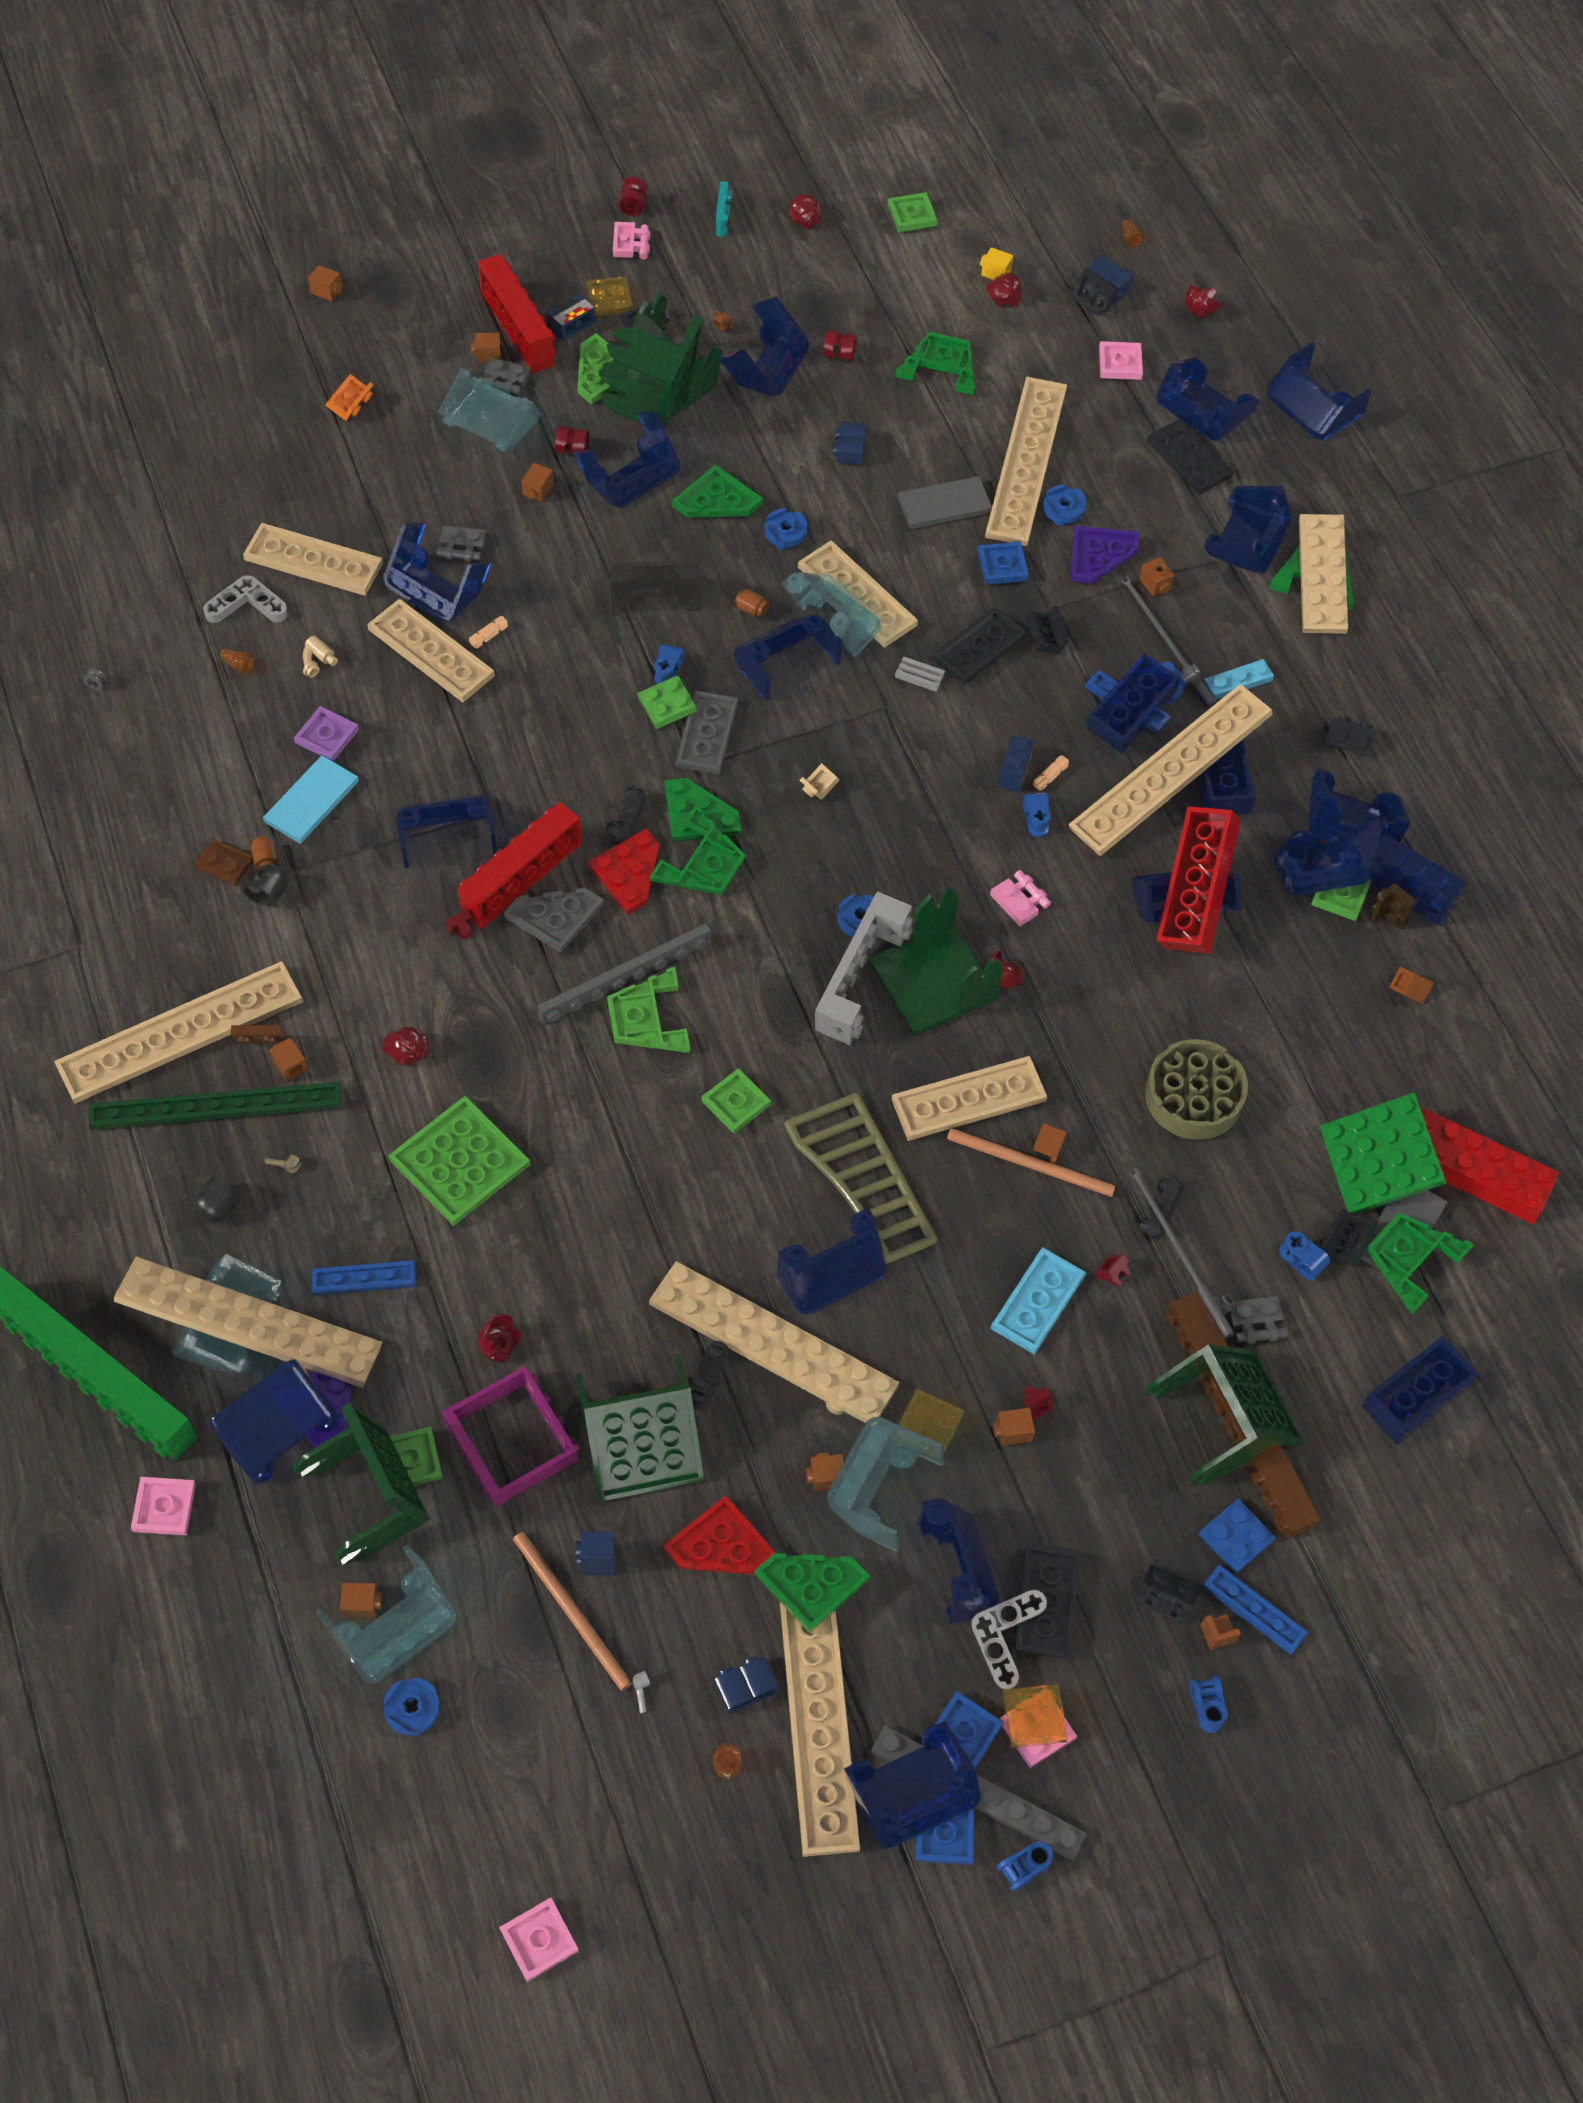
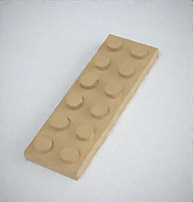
M1300 514L1302 633L1347 634L1348 613L1344 515Z
M264 523L260 524L243 554L245 561L366 596L383 565L381 557Z
M829 541L798 562V568L884 648L918 625V620L834 542Z
M398 599L367 624L369 631L461 702L466 701L495 677L493 669L401 599Z
M1030 1056L896 1093L892 1095L891 1100L907 1140L910 1141L1046 1102L1047 1095Z

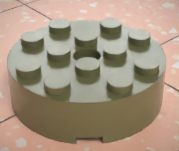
M1190 1039L1170 1045L1168 1049L1155 1058L1147 1079L1145 1098L1150 1113L1163 1128L1183 1138L1202 1140L1225 1133L1235 1124L1240 1116L1248 1092L1247 1076L1239 1060H1235L1229 1055L1224 1047L1206 1040Z

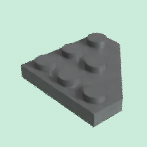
M586 888L576 889V892L562 893V891L542 893L543 896L528 897V895L518 896L506 909L504 917L559 953H562L604 906V899Z

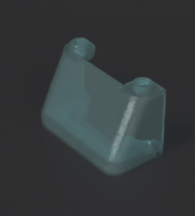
M460 368L437 412L443 418L442 422L450 427L456 425L496 444L495 447L504 453L507 450L512 451L537 423L542 412L532 401L524 397L522 399L519 397L515 398L486 384L480 378H472L470 371Z
M795 572L781 583L793 601L803 611L809 605L819 609L825 602L837 611L830 621V627L854 657L861 652L881 629L879 618L828 573Z
M224 1254L214 1263L205 1281L275 1304L281 1292L278 1290L280 1280L227 1254ZM183 1326L172 1350V1355L180 1359L234 1376L240 1372L244 1373L250 1362V1359L247 1358L248 1352H246V1347Z

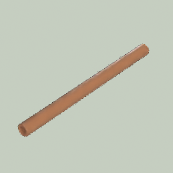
M953 1128L950 1129L947 1140L1112 1197L1116 1185Z
M524 1532L518 1533L513 1538V1541L622 1692L632 1685L631 1680L527 1535Z

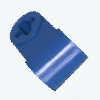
M661 644L654 665L656 670L654 680L656 684L677 675L684 659V648Z
M1047 792L1024 794L1023 809L1027 819L1028 830L1032 836L1044 837L1049 832L1048 822L1051 817Z
M1297 1231L1290 1232L1279 1249L1280 1256L1308 1280H1314L1330 1263V1258L1324 1250L1317 1247L1304 1234Z
M1218 1675L1213 1676L1209 1680L1196 1681L1191 1679L1189 1681L1190 1694L1195 1705L1199 1725L1205 1732L1216 1733L1222 1728L1228 1716L1221 1680ZM1207 1713H1215L1219 1717V1721L1210 1720L1207 1717Z
M1035 1842L1019 1853L1009 1856L996 1867L999 1871H1003L1011 1884L1010 1890L1013 1893L1049 1868L1053 1852L1048 1844ZM1035 1851H1041L1045 1854L1047 1861L1043 1864H1037L1032 1860L1031 1854Z

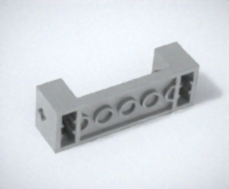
M878 891L876 892L815 1010L816 1031L848 1045H851L854 1038H859L863 1029L861 1025L863 1020L861 1005L847 1000L845 992L848 987H853L857 978L855 973L858 967L862 968L867 959L866 952L868 948H873L877 937L900 947L904 939L908 940L910 938L913 928L911 925L914 920V916L911 915V905Z

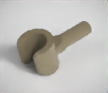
M292 1154L286 1161L272 1158L265 1159V1164L283 1167L290 1174L296 1173L302 1165L299 1162L300 1159Z

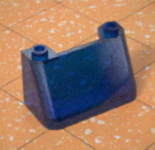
M1196 357L1170 364L1157 391L1158 403L1210 440L1217 441L1228 435L1255 411L1260 402L1259 399L1247 393L1239 396L1236 403H1234L1206 384L1204 381L1208 374V368L1204 362Z
M1235 486L1228 498V505L1231 507L1232 515L1220 538L1216 534H1211L1206 539L1205 551L1211 557L1253 573L1264 574L1268 570L1292 520L1291 509L1284 487Z
M1318 768L1311 781L1308 825L1312 835L1378 858L1391 856L1411 824L1401 796L1391 792H1382L1374 798L1372 804L1332 791L1335 786L1333 774Z
M1378 816L1364 819L1358 826L1359 834L1356 837L1321 844L1318 836L1311 830L1295 831L1273 854L1286 891L1292 895H1303L1366 883L1373 872L1382 833Z
M869 1207L856 1213L851 1219V1229L855 1236L812 1257L801 1245H791L778 1251L777 1278L798 1312L802 1314L814 1313L880 1280L884 1276L886 1261L877 1222Z
M292 1359L279 1366L211 1419L209 1426L250 1480L257 1485L259 1482L267 1481L273 1475L272 1471L275 1466L272 1462L315 1429L318 1432L332 1431L343 1418L309 1371L298 1360Z
M942 1498L923 1501L918 1519L921 1536L926 1534L934 1536L937 1539L938 1545L951 1542L962 1575L954 1578L950 1586L953 1604L946 1609L949 1623L953 1624L974 1618L978 1613L998 1605V1591L972 1515L961 1507Z
M946 1720L937 1725L930 1726L922 1737L923 1747L875 1770L868 1761H856L844 1768L846 1778L877 1843L883 1849L895 1847L970 1811L981 1800L976 1770Z

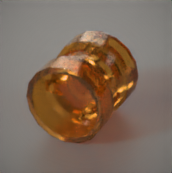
M723 1744L715 1750L713 1768L719 1777L731 1779L739 1773L741 1769V1753L736 1746Z

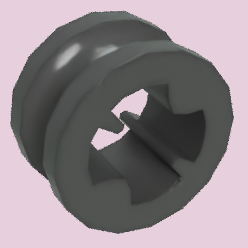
M90 668L83 681L88 687L101 690L104 686L103 683L107 680V676L98 669Z

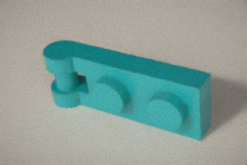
M722 181L720 182L716 212V234L720 237L728 234L726 224L730 216V205L727 204L732 201V191H728V182Z

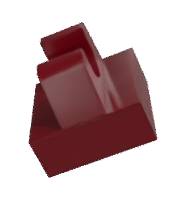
M465 909L447 919L445 928L450 935L457 932L460 938L464 940L471 936L472 930L469 925L471 924L472 916Z
M1123 1254L1109 1255L1095 1274L1100 1280H1106L1113 1286H1121L1123 1283L1119 1280L1118 1274L1120 1273L1123 1277L1131 1274L1127 1267L1129 1260Z
M1031 1385L1023 1390L1027 1396L1024 1398V1407L1030 1408L1033 1421L1053 1410L1052 1396L1046 1387L1038 1391Z

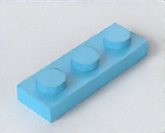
M1264 659L1205 678L1204 684L1214 699L1217 700L1225 697L1239 684L1246 689H1250L1271 682L1274 675Z

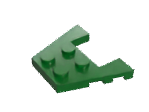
M929 332L918 344L914 353L911 356L908 355L904 360V364L901 367L898 366L895 371L896 378L909 381L914 380L918 366L956 374L959 377L955 391L970 395L974 394L975 385L973 382L971 347L968 340Z
M1300 546L1272 579L1269 586L1270 590L1288 594L1292 578L1301 579ZM1345 551L1347 610L1352 611L1354 598Z
M695 806L686 819L685 826L703 835L704 838L682 871L660 860L650 875V880L722 896L744 862L746 855L715 827L716 825L711 819L708 820L702 814V810L699 807Z
M1398 1213L1371 1242L1366 1251L1409 1312L1414 1314L1427 1300L1429 1295L1408 1278L1435 1248L1440 1249L1458 1264L1472 1249L1474 1244L1467 1240L1463 1242L1455 1239L1452 1234L1445 1231L1443 1233L1429 1228V1225Z

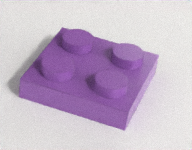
M319 706L296 734L294 740L296 744L334 762L359 731L358 724Z

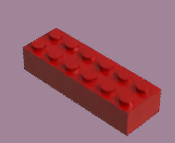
M501 254L478 261L481 293L523 361L531 368V374L553 367L554 357L556 356L553 341H555L553 331L547 328L544 317L538 314L535 303L529 300L527 290L521 287L519 278L516 274L512 273L509 262L505 261Z
M561 802L547 809L540 819L533 821L527 830L521 835L515 836L509 845L504 849L498 850L490 861L479 866L471 877L464 879L460 883L458 894L461 912L467 909L472 916L471 922L482 930L509 907L518 896H522L582 844L580 817Z
M1200 807L1187 808L1157 935V941L1165 949L1204 954L1211 953L1241 823L1239 817L1232 810Z
M1420 1106L1446 1182L1534 1224L1543 1210L1559 1172Z

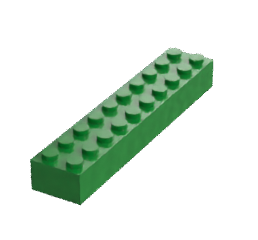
M0 1266V1319L4 1322V1327L13 1335L19 1333L23 1337V1343L31 1350L37 1348L42 1353L40 1356L49 1365L52 1366L55 1363L60 1368L59 1372L67 1380L75 1379L79 1383L78 1388L87 1396L93 1394L98 1399L96 1402L107 1412L111 1409L116 1414L115 1418L127 1428L131 1425L136 1430L134 1432L135 1435L144 1443L150 1441L155 1446L153 1449L162 1458L166 1459L168 1456L176 1462L198 1439L189 1419Z

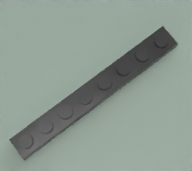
M705 923L537 1005L538 1018L543 1025L548 1022H555L561 1016L571 1011L575 1012L591 1001L600 1000L611 991H618L626 984L634 980L638 981L654 970H661L667 964L675 960H681L695 950L704 949L711 943L710 928Z
M885 1725L871 1750V1753L956 1799L966 1804H974L975 1809L1036 1842L1048 1844L1051 1850L1074 1861L1087 1834Z

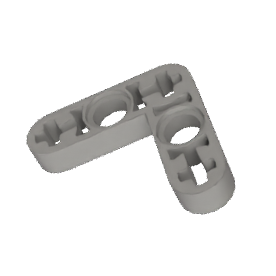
M249 575L239 578L209 600L203 607L205 618L211 623L222 621L247 601L273 622L284 621L288 616V611L284 601L256 578ZM229 596L237 597L233 602L225 601ZM260 596L268 597L264 602L257 601Z
M1038 1590L1025 1592L975 1615L972 1620V1630L997 1686L1002 1689H1012L1016 1686L1019 1674L1001 1631L1033 1618L1045 1610L1047 1604L1046 1597ZM1034 1595L1036 1599L1041 1598L1042 1602L1039 1604V1610L1035 1611L1033 1607L1027 1608L1024 1611L1028 1615L1022 1617L1021 1608L1016 1601L1021 1600L1022 1605L1030 1601L1029 1596ZM1005 1606H1012L1016 1609L1017 1617L1014 1621L1007 1622L1003 1620L1001 1610ZM980 1617H984L985 1620H991L992 1624L988 1626L991 1635L997 1632L998 1638H991L984 1644L982 1643L981 1638H985L986 1635L983 1629L978 1630L976 1628ZM996 1642L1003 1647V1654L1000 1658L993 1659L989 1657L987 1647L991 1643ZM1005 1658H1008L1010 1664H1004L1007 1672L1014 1673V1677L1011 1678L1012 1683L1009 1685L1005 1681H999L998 1677L1002 1675L1000 1667L994 1670L992 1664L1002 1662Z

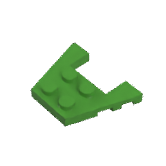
M675 967L667 969L666 973L659 976H651L648 978V981L637 986L634 984L607 996L614 1043L690 1052L687 1029L661 1032L654 995L655 993L678 990Z

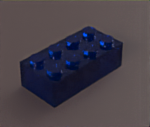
M1143 653L1089 714L1087 729L1123 754L1178 691L1180 677Z
M1242 739L1197 777L1204 808L1232 810L1235 814L1251 813L1255 801V793Z
M1386 834L1370 853L1361 876L1372 880L1370 885L1379 890H1382L1384 887L1388 889L1393 883L1397 884L1416 900L1413 910L1440 926L1443 925L1456 907L1467 883Z
M1442 1336L1370 1392L1361 1407L1398 1445L1470 1388L1479 1376V1373Z

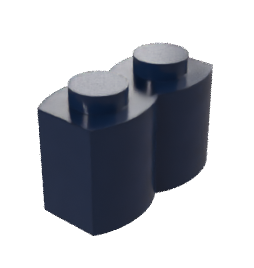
M841 421L840 427H836L835 440H838V443L834 442L833 455L837 456L836 462L862 465L866 439V423Z
M753 1656L743 1662L744 1666L733 1670V1667H729L718 1673V1677L715 1678V1687L728 1715L743 1710L753 1703L763 1701L779 1692V1684L766 1657L758 1658V1656Z

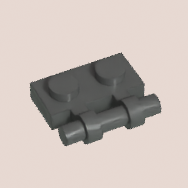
M491 357L484 371V377H480L479 385L486 386L489 390L498 389L509 395H512V393L520 395L521 387H525L531 374V368Z
M443 525L439 541L440 548H437L436 553L437 556L445 557L448 560L459 558L464 559L466 562H472V560L480 561L481 552L484 550L487 537L486 530Z
M1278 1296L1234 1301L1232 1310L1228 1312L1231 1328H1242L1243 1331L1235 1333L1236 1343L1246 1342L1249 1345L1255 1344L1256 1341L1268 1340L1269 1342L1278 1341V1338L1288 1337L1286 1327L1277 1328L1275 1324H1282L1284 1320ZM1265 1326V1330L1254 1331L1252 1327Z

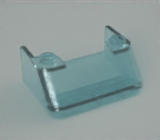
M882 1417L869 1419L828 1491L827 1501L830 1509L859 1535L898 1552L900 1549L898 1531L881 1524L879 1515L868 1509V1506L890 1465L902 1470L908 1469L915 1464L918 1456L943 1466L945 1463L943 1444Z
M408 1545L404 1546L403 1550L413 1564L414 1569L408 1572L402 1579L401 1588L406 1598L366 1628L361 1630L357 1623L351 1620L343 1621L335 1626L321 1609L316 1611V1614L334 1642L361 1678L369 1684H376L382 1681L447 1632L456 1620L454 1609L425 1562Z

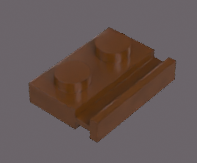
M212 838L210 845L205 847L194 865L197 870L237 886L247 872L250 863L254 861L252 855Z
M231 1025V1036L237 1044L272 1045L286 1040V1034L281 1025Z

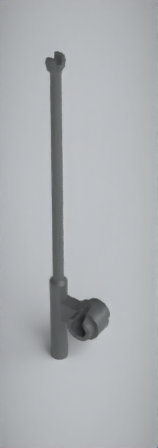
M1126 576L1128 581L1125 582L1122 579V583L1130 589L1184 667L1180 676L1186 684L1193 683L1211 708L1217 702L1200 679L1201 671L1195 663L1190 665L1186 662L1131 584V578Z
M1135 1167L1136 1174L1130 1171V1176L1135 1178L1196 1283L1197 1291L1225 1339L1232 1337L1234 1332L1224 1315L1232 1310L1234 1305L1233 1299L1224 1293L1212 1296L1208 1287L1202 1283L1140 1177V1170Z

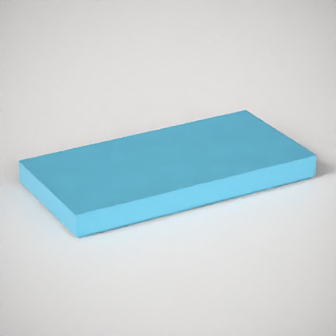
M321 755L263 817V820L266 824L301 844L359 782L358 776Z
M1042 1247L995 1318L990 1329L1035 1355L1081 1284L1086 1272Z

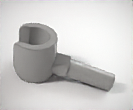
M642 1671L634 1675L632 1684L638 1697L639 1712L646 1713L645 1697L642 1688L649 1686L650 1682L646 1672Z

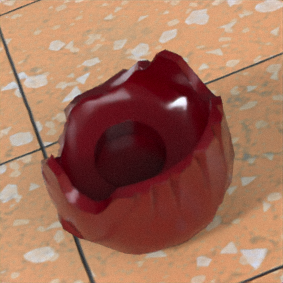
M802 194L791 201L789 215L792 222L798 223L806 229H811L819 223L822 210L819 202L813 196Z
M1001 274L986 286L988 295L999 307L1005 303L1014 307L1021 302V285L1018 277L1014 274Z
M1195 285L1189 286L1185 296V303L1188 305L1191 314L1199 318H1205L1220 309L1222 302L1216 301V290L1213 288L1200 289Z
M998 950L990 959H997L1003 965L1004 970L1000 988L1018 986L1024 979L1025 969L1023 968L1020 971L1016 964L1005 962L1002 959V950Z
M403 1027L386 1035L383 1041V1051L392 1057L397 1065H412L416 1061L427 1057L429 1052L428 1039L418 1029Z
M508 1314L495 1315L483 1325L478 1334L482 1355L491 1361L501 1363L508 1360L512 1350L517 1347L521 1339V1332L515 1328L513 1318Z

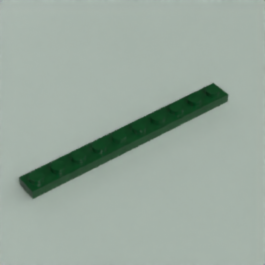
M340 1082L89 1103L90 1130L338 1109L342 1108Z

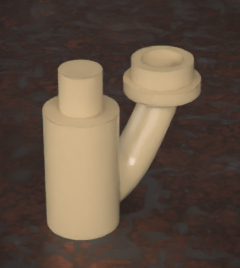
M314 635L308 638L303 650L305 666L303 673L313 678L320 670L318 664L312 661L313 654L324 664L329 663L331 666H335L338 659L335 657V652L317 636Z

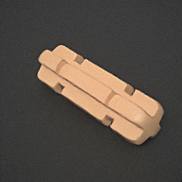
M499 616L494 620L495 623L491 622L479 630V634L475 633L469 638L470 644L477 649L483 645V641L486 643L496 636L499 630L503 631L507 628L508 622L503 616Z
M1059 756L1041 775L1034 779L1033 786L1039 791L1047 787V784H1050L1061 773L1060 771H1064L1068 767L1069 760L1064 756Z

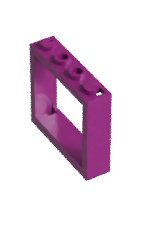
M525 1366L441 1412L446 1427L494 1508L578 1461L577 1450L580 1448L574 1436L568 1437L564 1430L567 1427L560 1414H554L551 1409L553 1403L549 1395L541 1393L538 1388L541 1384L534 1373L530 1374ZM524 1386L564 1453L499 1489L459 1421Z

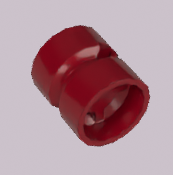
M628 177L622 183L619 209L628 216H638L644 211L648 187L641 178Z
M828 329L824 342L823 357L835 359L839 356L840 360L852 362L856 349L857 334L844 333V335H841L840 331Z
M559 425L555 438V452L561 454L572 452L575 456L586 457L590 441L589 429L577 427L573 430L571 426Z

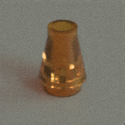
M1125 220L1121 225L1124 242L1132 248L1138 247L1143 241V232L1132 220Z
M224 648L221 651L220 659L239 674H248L252 671L254 658L249 653Z

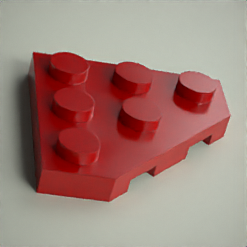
M646 828L588 861V867L627 915L643 907L648 902L649 890L652 884L650 875L655 869L660 846Z
M724 1496L663 1545L664 1550L680 1569L755 1575L754 1571L776 1553L727 1496Z

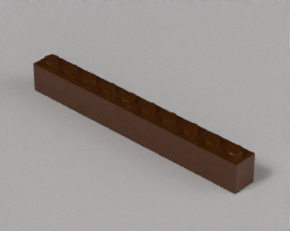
M1198 1291L1170 1302L1166 1313L1167 1320L1177 1330L1179 1343L1183 1349H1187L1190 1356L1208 1344L1228 1347ZM1208 1369L1200 1375L1203 1389L1207 1394L1210 1393L1217 1415L1222 1416L1225 1421L1228 1436L1230 1439H1234L1236 1444H1239L1247 1438L1211 1370ZM1272 1445L1246 1462L1250 1469L1252 1482L1259 1486L1263 1493L1262 1499L1266 1508L1272 1510L1275 1516L1276 1527L1280 1533H1284L1287 1540L1316 1528L1321 1519L1282 1446Z

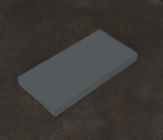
M979 476L898 492L897 497L910 530L988 514L992 510L991 503Z
M694 691L692 700L697 712L687 717L675 762L676 767L720 775L739 698Z
M1426 1190L1388 1203L1377 1221L1378 1226L1367 1247L1398 1213L1423 1222L1433 1229L1448 1201ZM1365 1249L1361 1259L1378 1268Z

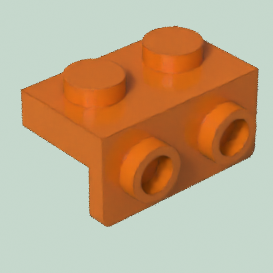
M350 374L325 406L347 421L351 415L355 417L362 408L360 406L362 401L367 403L373 394L370 390L374 384L370 382L365 386Z

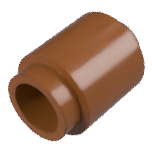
M747 588L739 591L735 599L738 609L754 617H764L770 604L766 597Z
M265 836L255 838L250 849L256 870L266 864L278 866L274 843Z

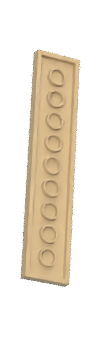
M1026 377L985 538L1008 543L1021 542L1023 546L1028 545L1067 384Z
M1239 684L1069 824L1070 830L1099 856H1102L1272 716V709Z
M281 961L54 1062L74 1104L231 1035V1025L256 1024L303 1003V1000Z
M135 1257L114 1296V1302L361 1388H364L382 1346L381 1341L139 1257Z
M677 1261L649 1299V1305L715 1341H722L729 1349L824 1401L826 1399L844 1408L845 1412L871 1427L875 1426L899 1386V1382Z
M779 1601L803 1857L860 1852L836 1611L809 1633Z

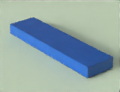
M1100 670L1085 685L1086 689L1157 735L1171 721L1172 716Z
M415 1260L312 1269L313 1296L417 1287Z
M1220 1564L1202 1586L1290 1655L1294 1653L1308 1634V1631Z

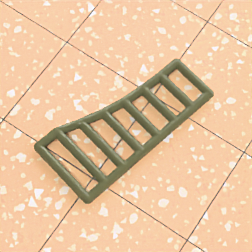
M850 1094L785 1121L784 1126L795 1147L834 1184L847 1200L885 1264L899 1260L937 1243L938 1239L860 1094ZM852 1104L855 1105L859 1113L856 1117L803 1138L796 1128ZM862 1124H865L870 1133L869 1136L822 1155L816 1154L809 1147ZM873 1144L877 1146L881 1154L878 1157L838 1173L827 1164ZM884 1164L887 1165L892 1176L853 1192L844 1182ZM896 1184L903 1195L867 1211L859 1202L864 1197ZM906 1205L909 1206L914 1215L912 1218L880 1231L876 1229L872 1222V1219ZM920 1226L925 1238L894 1251H888L883 1240Z

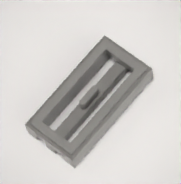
M903 656L902 663H900L895 673V678L937 692L945 671Z

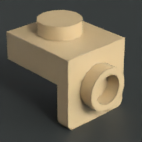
M821 763L807 780L802 777L800 781L805 785L802 789L811 798L816 795L822 800L838 783L839 779Z

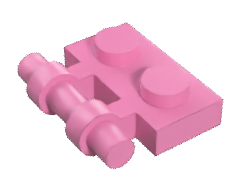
M615 222L613 257L633 258L634 252H638L641 259H646L647 254L650 252L648 241L650 240L651 233L649 226L644 224L640 229L635 228V223Z
M1019 870L1014 875L1019 881L1018 883L1014 884L1008 878L992 888L990 895L1019 926H1022L1038 915L1039 909L1036 905L1040 904L1046 909L1050 906L1051 901L1046 897L1047 894L1042 889H1038L1034 885L1033 879L1029 875H1025ZM1027 890L1032 897L1028 899L1022 891Z

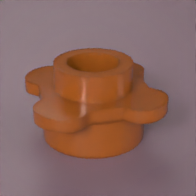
M716 310L714 312L716 317L713 319L714 325L724 332L727 328L732 330L733 327L730 324L731 318L729 315Z

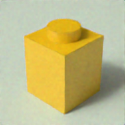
M991 247L987 255L984 254L980 262V266H982L981 275L995 279L1001 274L1010 273L1013 255Z

